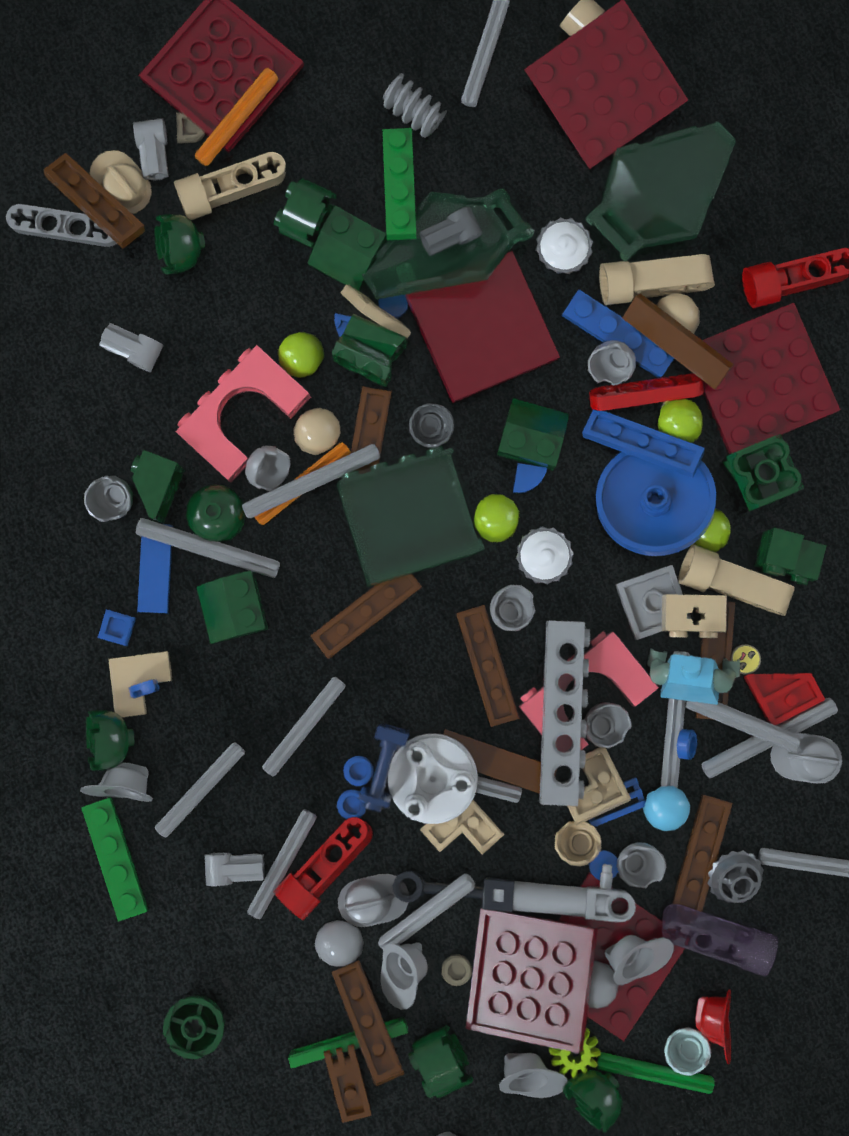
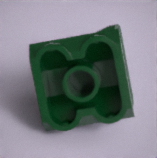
M353 314L343 334L335 344L332 357L334 362L344 368L358 373L376 384L387 387L392 379V362L399 358L407 348V337Z
M781 434L736 451L722 460L725 469L737 482L749 511L804 489L801 482V474L795 468L789 454V446Z

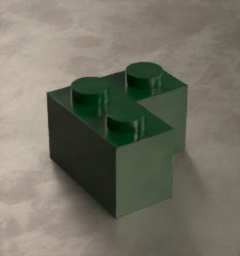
M773 528L762 534L754 567L762 568L761 573L772 577L788 575L791 576V582L808 585V581L818 580L827 545L804 540V535Z

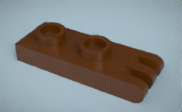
M354 1044L348 1045L349 1056L344 1057L342 1047L336 1048L338 1059L334 1060L330 1050L324 1051L342 1123L372 1116Z

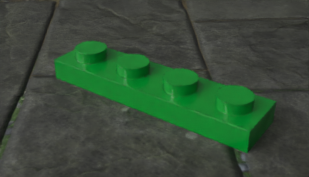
M412 128L383 129L387 240L417 239Z
M112 797L81 807L118 922L147 912L148 907Z

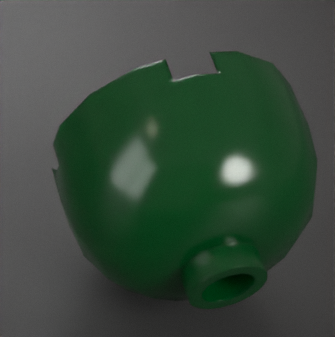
M180 214L157 216L156 220L161 221L160 226H155L154 229L155 246L158 260L163 257L166 266L161 267L162 271L168 275L191 269L199 260L200 250L205 248L203 233L198 232L196 225L189 218Z
M212 484L202 487L192 495L187 504L186 518L190 529L195 535L209 541L221 543L232 540L240 533L245 524L246 517L242 508L243 500L234 490L225 485Z
M108 710L88 711L90 717H86L87 749L90 748V752L94 755V757H88L91 770H106L118 766L126 758L128 747L134 746L133 729H127L125 720L117 713Z
M192 995L176 1002L169 1009L163 1025V1034L171 1050L177 1055L188 1059H199L213 1052L224 1036L225 1021L222 1010L214 1001L205 996Z
M587 1070L586 1073L581 1071L577 1073L576 1077H571L562 1086L568 1100L572 1097L576 1099L575 1102L578 1107L575 1109L596 1129L600 1130L603 1128V1131L607 1132L620 1116L622 1097L617 1090L620 1084L610 1073L607 1072L603 1075L596 1070Z

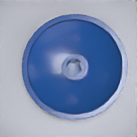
M621 452L609 462L600 476L596 490L597 512L605 531L622 547L642 555H669L688 548L698 541L708 529L716 508L715 483L709 469L702 460L694 477L691 478Z

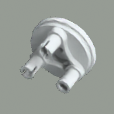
M436 733L419 735L407 741L405 747L401 746L394 755L388 773L389 791L398 808L410 819L428 824L444 823L462 814L471 804L478 783L476 764L466 747L452 737Z

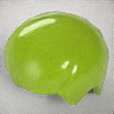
M299 332L291 334L283 340L279 347V364L291 376L298 378L310 376L316 372L324 360L322 343L309 333Z
M688 399L672 400L661 408L658 419V431L690 443L698 439L703 427V417L696 403Z
M491 494L478 504L474 517V526L482 538L490 542H503L515 533L519 522V510L510 498L502 494Z
M715 508L711 524L694 545L713 552L724 548L730 537L731 527L729 520L722 511Z

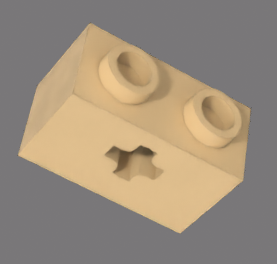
M663 595L662 631H670V637H688V632H699V638H718V632H726V596ZM693 609H695L696 614H700V620H696L694 625L692 619H687V614L693 612Z

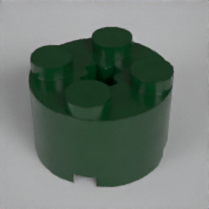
M304 178L298 183L292 181L285 195L288 201L284 210L280 209L278 211L274 225L279 227L280 234L313 248L316 243L313 241L316 234L319 235L321 228L334 205L330 204V199H336L337 195Z
M447 1025L413 1042V1051L408 1053L413 1068L415 1070L419 1069L424 1079L422 1086L429 1098L434 1096L441 1098L473 1082L472 1072L467 1074L465 1066L470 1064L467 1055L456 1034H448L450 1027Z

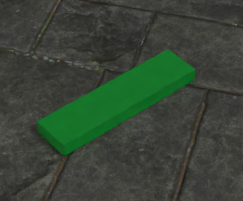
M403 1016L384 1022L390 1038L408 1033V1025ZM355 1031L291 1050L288 1059L291 1068L324 1059V1051L330 1050L332 1056L337 1055L336 1048L342 1047L344 1053L348 1051V1045L354 1044L355 1049L361 1047Z

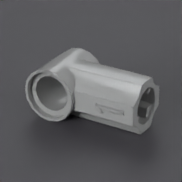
M163 118L134 122V136L137 148L140 151L143 178L154 181L168 177L165 149L167 133Z
M109 323L104 329L99 344L102 348L126 358L129 363L148 372L152 371L163 348L161 343L142 334L138 336L112 323Z
M205 854L207 886H222L233 884V882L261 881L265 879L264 854Z

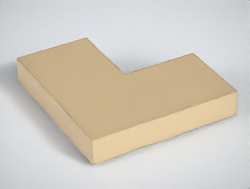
M346 284L341 291V294L362 314L379 325L407 338L411 334L410 330L401 321L378 307L369 297L351 285Z
M168 651L108 659L114 710L121 717L147 714L145 696L135 699L131 698L129 687L152 679H157L158 683L172 681Z
M599 747L586 753L585 768H582L589 785L584 787V798L578 799V806H567L576 826L631 801L607 749Z
M474 800L458 817L439 824L426 823L420 829L439 852L463 833L477 850L483 854L504 835Z

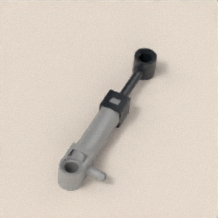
M610 864L602 865L600 887L587 886V888L486 877L484 887L474 886V889L464 896L465 898L483 899V910L504 912H535L585 917V919L625 922L635 912V902L631 894L622 889H612L613 874L612 865ZM408 870L396 877L393 883V892L400 901L407 903L417 900L420 896L423 897L424 894L437 895L450 884L425 882V878L418 872ZM411 878L415 881L417 889L414 894H406L402 890L401 883L403 879ZM619 897L628 901V909L621 914L615 913L611 909L612 901Z

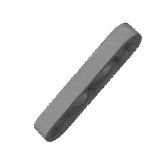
M23 204L11 206L6 214L8 225L20 234L105 247L117 244L109 235L107 239H104L102 233L94 232L92 228L93 221L86 214ZM21 212H23L26 218L35 220L36 228L33 229L34 225L29 221H22L21 225L18 226L14 218L19 217ZM47 216H54L57 219V225L51 231H46L42 228V221ZM77 220L84 221L86 224L85 232L81 235L71 233V225ZM96 223L94 224L96 229L102 230Z

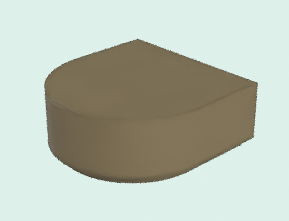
M176 113L178 143L198 142L205 136L206 133L182 113Z

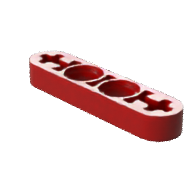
M683 374L623 383L615 386L598 387L589 392L590 407L593 410L604 411L697 397L704 393L703 380L695 374Z

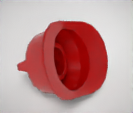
M730 989L726 997H700L697 1003L695 1018L698 1031L709 1041L724 1047L727 1064L731 1062Z

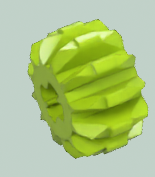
M588 1028L585 1030L583 1052L579 1053L580 1055L577 1057H573L570 1051L549 1047V1053L556 1055L551 1060L553 1066L561 1065L559 1069L561 1074H566L570 1069L571 1077H576L577 1070L581 1069L582 1072H587V1065L593 1068L597 1067V1062L591 1057H598L601 1055L599 1049L593 1048L597 1045L598 1040L596 1037L588 1038L590 1035Z

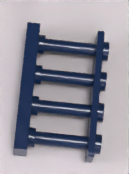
M385 723L378 725L375 738L381 740L379 746H382L372 786H363L359 793L358 800L364 801L363 807L375 811H381L382 807H389L392 795L384 791L395 750L398 751L399 745L405 747L410 730Z

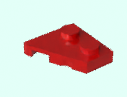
M811 673L747 674L744 676L766 720L775 726L825 700Z

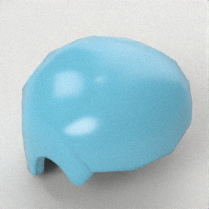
M662 786L647 795L643 811L646 819L653 827L662 831H672L686 822L690 813V803L684 792L674 786Z

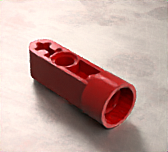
M841 248L774 265L772 262H766L744 268L742 280L748 303L752 308L777 303L780 301L781 296L844 281L849 277V248ZM837 262H839L840 265H839V266H835V267L831 270V267H833ZM809 267L816 268L819 271V277L812 276L809 272Z
M357 817L345 820L296 874L289 873L274 889V894L292 913L301 920H304L321 902L319 896L370 843L373 836L371 826ZM354 827L360 829L359 832L362 834L360 838L354 837V832L352 831ZM342 839L347 840V841H348L347 843H349L350 845H352V847L350 848L348 845H346L345 843L341 842V840H342ZM335 847H341L342 857L339 861L333 863L330 859V852ZM312 871L321 878L319 882L310 875Z

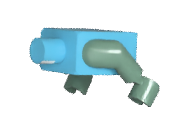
M651 648L647 665L650 666V678L653 683L662 685L660 696L662 698L718 705L719 693L728 692L735 678L740 677V659H737V661L723 659L722 670H720L713 659L673 654L666 663L667 651L658 652Z

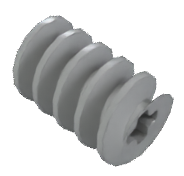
M401 73L386 89L383 96L384 107L386 109L393 108L395 116L403 114L402 121L404 123L412 121L411 128L413 130L421 128L420 134L426 138L436 130L445 117L447 110L441 114L439 113L440 102L431 107L429 105L432 98L430 94L421 99L420 96L423 90L421 87L412 92V80L403 85L404 74Z

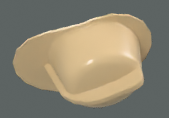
M116 150L106 151L93 161L90 176L129 212L134 214L145 208L152 194L151 184L143 178L141 169L128 155Z

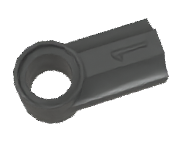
M468 206L452 213L447 217V220L421 231L419 235L426 252L433 256L458 243L459 245L466 244L481 236L483 232L471 207Z

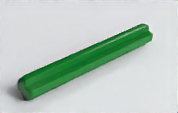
M601 1052V1055L596 1060L598 1064L597 1069L707 1094H711L714 1089V1079L708 1075L699 1073L682 1075L675 1072L671 1067Z

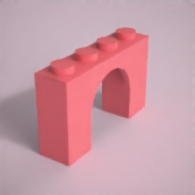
M257 345L252 350L250 348L246 349L238 358L240 363L233 371L227 370L218 380L220 385L212 393L210 391L206 392L197 403L199 407L192 414L190 412L185 414L177 424L179 428L176 433L230 483L244 470L248 458L222 432L220 417L223 407L228 400L242 392H257L269 398L291 419L311 398L310 394Z
M603 631L590 641L593 647L584 653V659L589 660V672L600 673L608 677L632 706L636 707L659 688L653 683L650 676L614 632L606 635ZM575 654L572 655L567 661L572 660ZM567 673L561 675L558 680L559 688L565 691L573 677ZM544 686L538 691L535 687L530 689L520 698L523 703L519 706L541 735ZM561 705L557 710V717L565 722L569 719L564 711V706ZM561 735L556 740V748L561 752L568 751L572 746V740L568 735ZM581 738L580 750H583L589 744L584 738Z

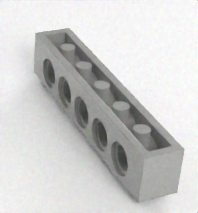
M546 621L539 802L542 805L578 806V799L584 798V781H579V768H585V750H580L581 738H586L587 728L586 720H581L582 708H587L588 691L587 689H582L583 677H588L589 660L584 659V647H589L590 629H585V622ZM565 643L571 644L575 648V656L570 661L563 660L559 654L560 647ZM566 673L570 674L574 679V686L569 691H563L558 686L560 676ZM568 704L573 709V716L570 720L563 722L557 717V710L561 705ZM568 735L571 738L572 746L568 751L561 752L556 748V740L559 736ZM561 765L568 766L571 771L570 778L565 782L557 781L554 775L555 770Z

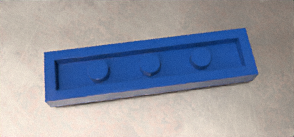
M581 290L577 291L562 314L564 318L603 343L610 340L625 343L635 353L636 364L657 378L663 376L674 359L622 319L621 316Z
M593 410L582 432L583 438L691 478L694 477L705 451L704 447L605 411Z

